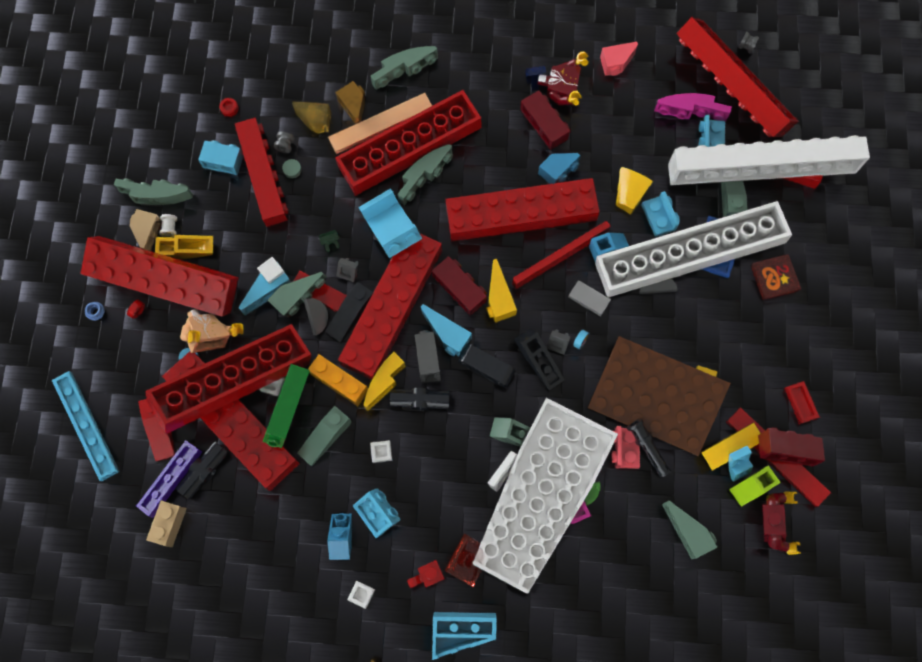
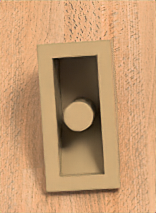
M136 209L130 218V228L140 248L151 251L162 221L157 214Z

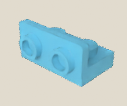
M705 115L703 121H700L699 132H702V137L699 139L698 146L713 147L718 144H725V121L709 120L710 116Z
M665 191L661 192L659 197L644 201L641 204L655 237L675 231L680 222L679 215L672 208V200Z
M378 488L369 491L353 505L375 538L380 537L391 526L401 520L396 509L391 507L386 500L385 494Z

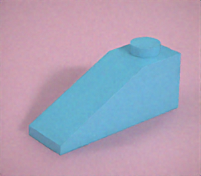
M260 273L239 306L241 312L244 315L249 314L266 303L280 286L291 283L286 273L270 284Z
M423 304L421 306L422 314L442 346L446 348L445 351L452 356L456 354L460 357L466 345L472 339V333Z

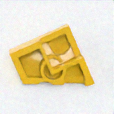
M621 167L616 206L631 215L653 181L633 170Z

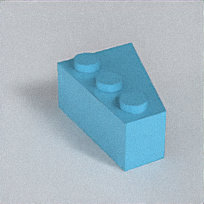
M434 612L432 660L450 653H456L465 648L496 640V613Z

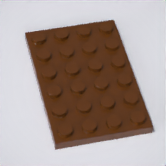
M619 336L588 408L626 425L638 419H643L644 427L653 437L699 456L731 383Z

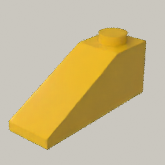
M497 259L493 260L489 307H486L489 317H493L494 322L510 318L517 313Z

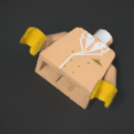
M193 309L188 313V318L182 327L180 338L188 343L191 353L225 348L230 335L235 337L238 334H244L243 324L235 323L231 326H226L214 314L200 315L197 309Z

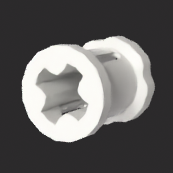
M170 214L160 216L162 227L159 235L171 238L177 235L175 231L177 217Z

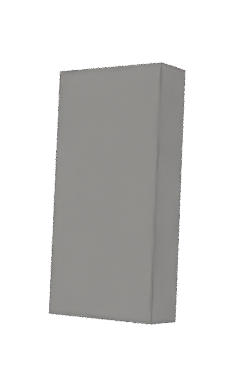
M579 280L568 298L600 317L611 301L610 298Z

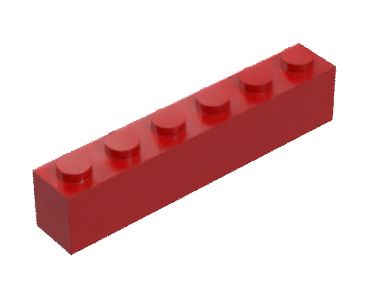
M256 117L235 123L263 222L268 227L287 221L286 214L289 211L286 203H282L281 200L284 197L281 186L277 187L276 182L279 181L276 170L273 171L271 167L274 165L271 154L268 155L267 150L270 149L267 139L262 137V134H265L262 123L258 124Z

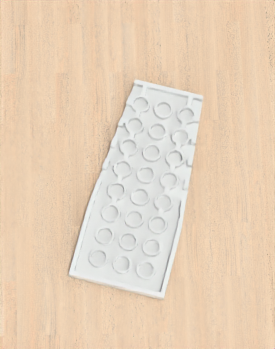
M546 398L517 454L473 565L524 593H529L591 490L618 434Z

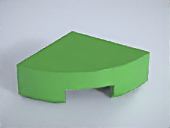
M600 481L594 482L584 500L586 506L593 503L598 497L601 488Z

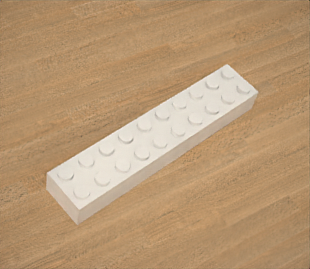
M857 135L848 138H813L806 141L795 139L790 142L777 140L772 143H737L728 146L718 144L713 147L700 145L696 148H688L683 146L674 150L668 168L671 185L857 173L870 158L867 138Z
M776 201L599 255L596 258L595 265L606 295L609 298L785 244L792 236V233L780 205Z

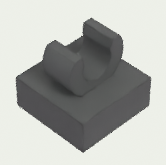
M341 258L338 261L336 276L354 282L357 278L358 261L354 263L349 261V258Z
M557 329L555 331L552 330L546 348L564 355L570 336L568 333H559Z

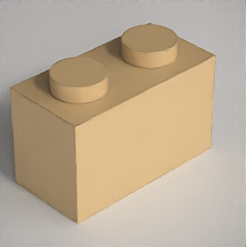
M160 501L146 540L163 546L173 547L187 508Z

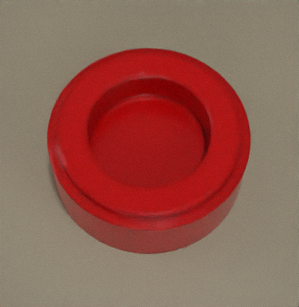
M232 98L223 99L219 105L222 114L226 117L236 115L239 110L237 102Z
M139 299L134 301L129 307L127 315L132 319L137 318L143 312L145 304Z

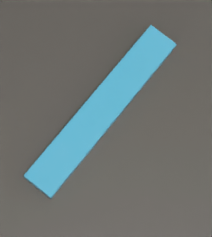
M68 371L53 379L52 382L99 481H104L120 472L72 372Z

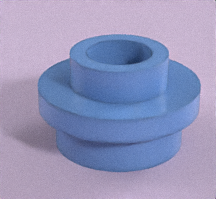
M91 302L85 307L86 317L93 321L101 319L105 313L104 306L99 302ZM98 309L97 313L93 314V311Z

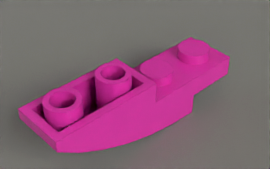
M685 93L658 99L654 111L662 115L676 116L679 119H690L691 114H696L699 117L709 115V118L726 122L732 107L714 103L715 96Z

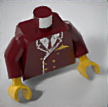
M580 52L577 58L568 62L552 66L550 76L539 75L538 85L548 87L547 97L558 106L579 105L578 98H582L577 91L581 70L579 66L580 64L582 66L588 65V60L585 59L588 55L585 52Z
M791 491L767 495L766 503H762L764 542H768L772 549L787 552L788 555L801 554L797 550V546L800 543L786 542L785 506L783 504L798 503V501H794V494H797V492Z

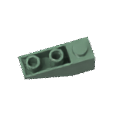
M319 272L282 285L273 293L268 301L283 316H293L298 312L299 306L304 302V299L311 298V293L325 283L324 279L327 275Z

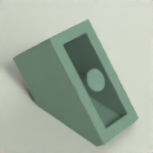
M495 417L490 437L521 447L530 427L511 418Z

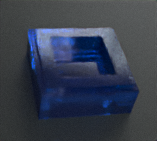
M544 66L528 68L525 70L526 76L546 73V68Z

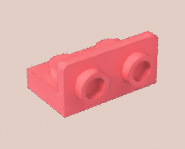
M617 426L615 431H613L618 435L614 441L615 451H612V463H615V468L639 469L640 446L636 444V439L631 431Z

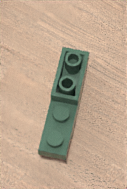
M435 46L412 48L381 61L382 69L371 75L373 87L376 90L380 87H385L391 80L399 78L404 72L408 76L419 73L423 67L433 64L438 59L437 48Z
M448 144L431 151L406 171L402 176L404 187L397 194L401 204L405 206L408 201H412L416 194L415 191L418 187L421 188L424 185L426 178L432 182L435 177H439L443 170L442 167L445 163L448 164L453 157L451 145Z
M116 178L114 186L120 193L129 194L134 203L168 205L193 198V194L188 186L181 183L178 185L171 184L167 180H153L152 185L141 182V184L134 183V181L127 178L123 180Z

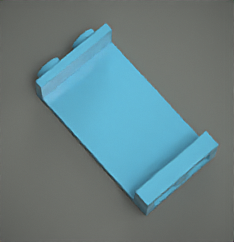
M391 189L358 207L389 258L422 239L415 224H412Z

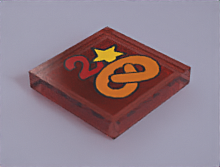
M788 254L752 263L751 267L763 300L801 289Z

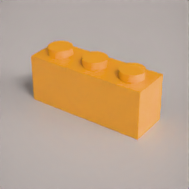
M320 354L308 368L310 370L309 373L357 407L366 396L368 391L366 385Z

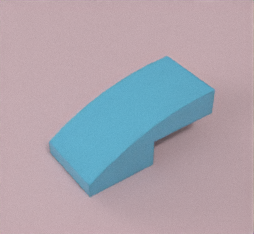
M748 446L729 454L728 465L733 482L750 474L753 465L749 461L752 452Z

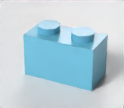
M213 140L211 142L204 141L198 160L203 168L238 175L244 155L236 145H224Z

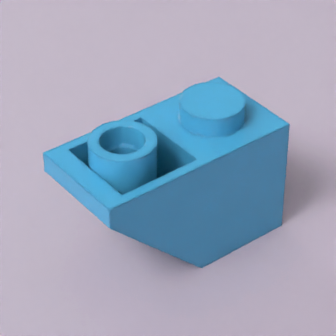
M578 153L551 154L539 166L538 174L549 184L564 182L567 174L570 171L574 172L580 165V155Z
M609 232L592 238L589 249L596 263L597 256L628 247L629 244L623 233Z
M332 514L327 540L329 560L350 559L352 514Z

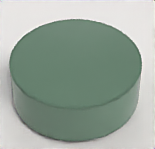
M289 159L282 166L283 172L288 178H296L301 174L302 169L297 160Z

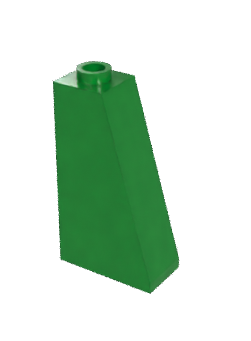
M290 364L263 442L269 446L283 447L310 370Z

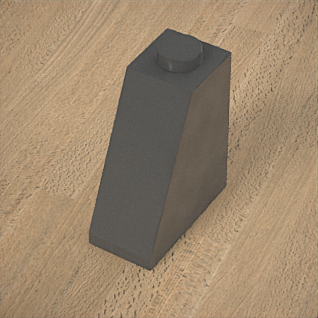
M429 330L420 331L418 334H415L421 382L423 384L441 381L434 332Z

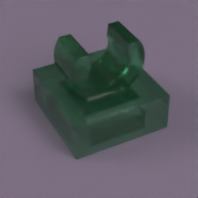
M336 230L319 235L321 245L325 244L327 252L330 251L328 247L330 243H334L336 248H339L337 241L339 236Z

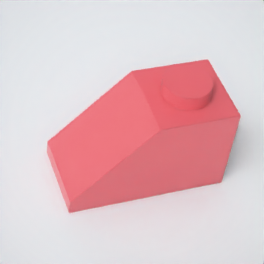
M637 42L602 48L600 59L605 76L618 75L624 71L636 53Z

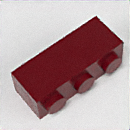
M538 90L521 101L520 110L550 150L568 140L570 128L566 122L560 119L558 111L551 107L546 95H542Z
M448 256L432 270V277L471 316L487 302V292L482 286H477L473 282L474 279L468 272L464 273L461 270L462 267L456 259L452 260Z
M768 428L765 432L758 435L760 458L811 467L825 461L823 440L820 437H814L813 434L802 435L797 434L795 431L785 432L779 431L778 428Z

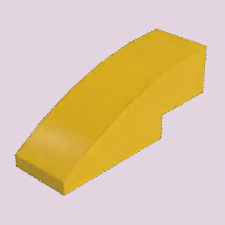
M174 235V238L156 237L155 253L176 259H190L213 255V236Z
M395 352L383 362L370 383L363 404L367 411L396 386L393 378L406 367L404 361Z
M752 423L702 451V454L710 468L714 470L728 462L729 454L745 446L751 449L759 444L758 435L761 433L755 423Z

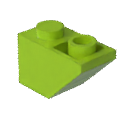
M768 465L729 490L739 505L743 506L781 482Z

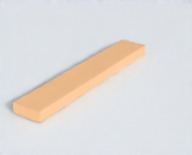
M423 93L333 134L328 139L335 153H341L431 107L432 104L427 95Z

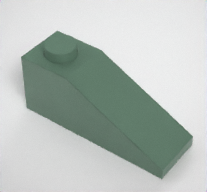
M743 181L721 182L723 217L746 211L747 195Z
M334 406L320 421L297 454L313 466L350 426L351 420Z
M671 501L662 504L691 559H696L717 548L715 544L717 540L711 531L709 532L706 527Z

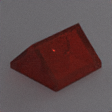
M464 534L445 572L473 587L482 569L473 565L481 543Z

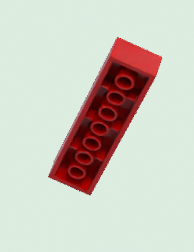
M691 17L676 33L680 37L679 42L692 50L690 52L692 56L697 60L700 59L703 62L702 66L708 72H713L715 75L714 79L720 85L724 84L728 88L726 92L732 98L736 97L740 101L738 105L743 110H748L752 114L750 116L751 119L764 127L762 130L767 136L783 137L799 122L703 20Z
M461 90L335 157L338 168L356 196L412 166L431 151L448 144L451 145L481 129V116L464 90Z
M593 178L445 199L451 242L597 221L600 213Z
M420 234L421 240L392 257L338 358L341 366L370 380L373 379L377 370L387 359L442 253V243Z
M101 236L87 237L80 273L218 316H225L231 313L239 278Z
M290 324L146 390L147 403L165 434L285 377L290 364L302 368L308 366L311 353L293 325Z
M189 351L162 377L168 381L205 364V362L196 353ZM240 399L201 417L204 423L265 489L269 491L300 464L284 446L282 448L271 447L263 442L267 428Z

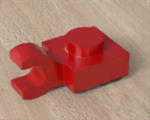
M435 560L418 568L420 575L408 579L407 582L410 588L423 582L427 588L444 580V576Z

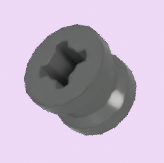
M746 32L738 49H745L751 54L759 37H753L749 32Z
M278 132L276 136L277 141L273 145L274 149L282 153H290L292 149L291 144L295 138L289 133Z

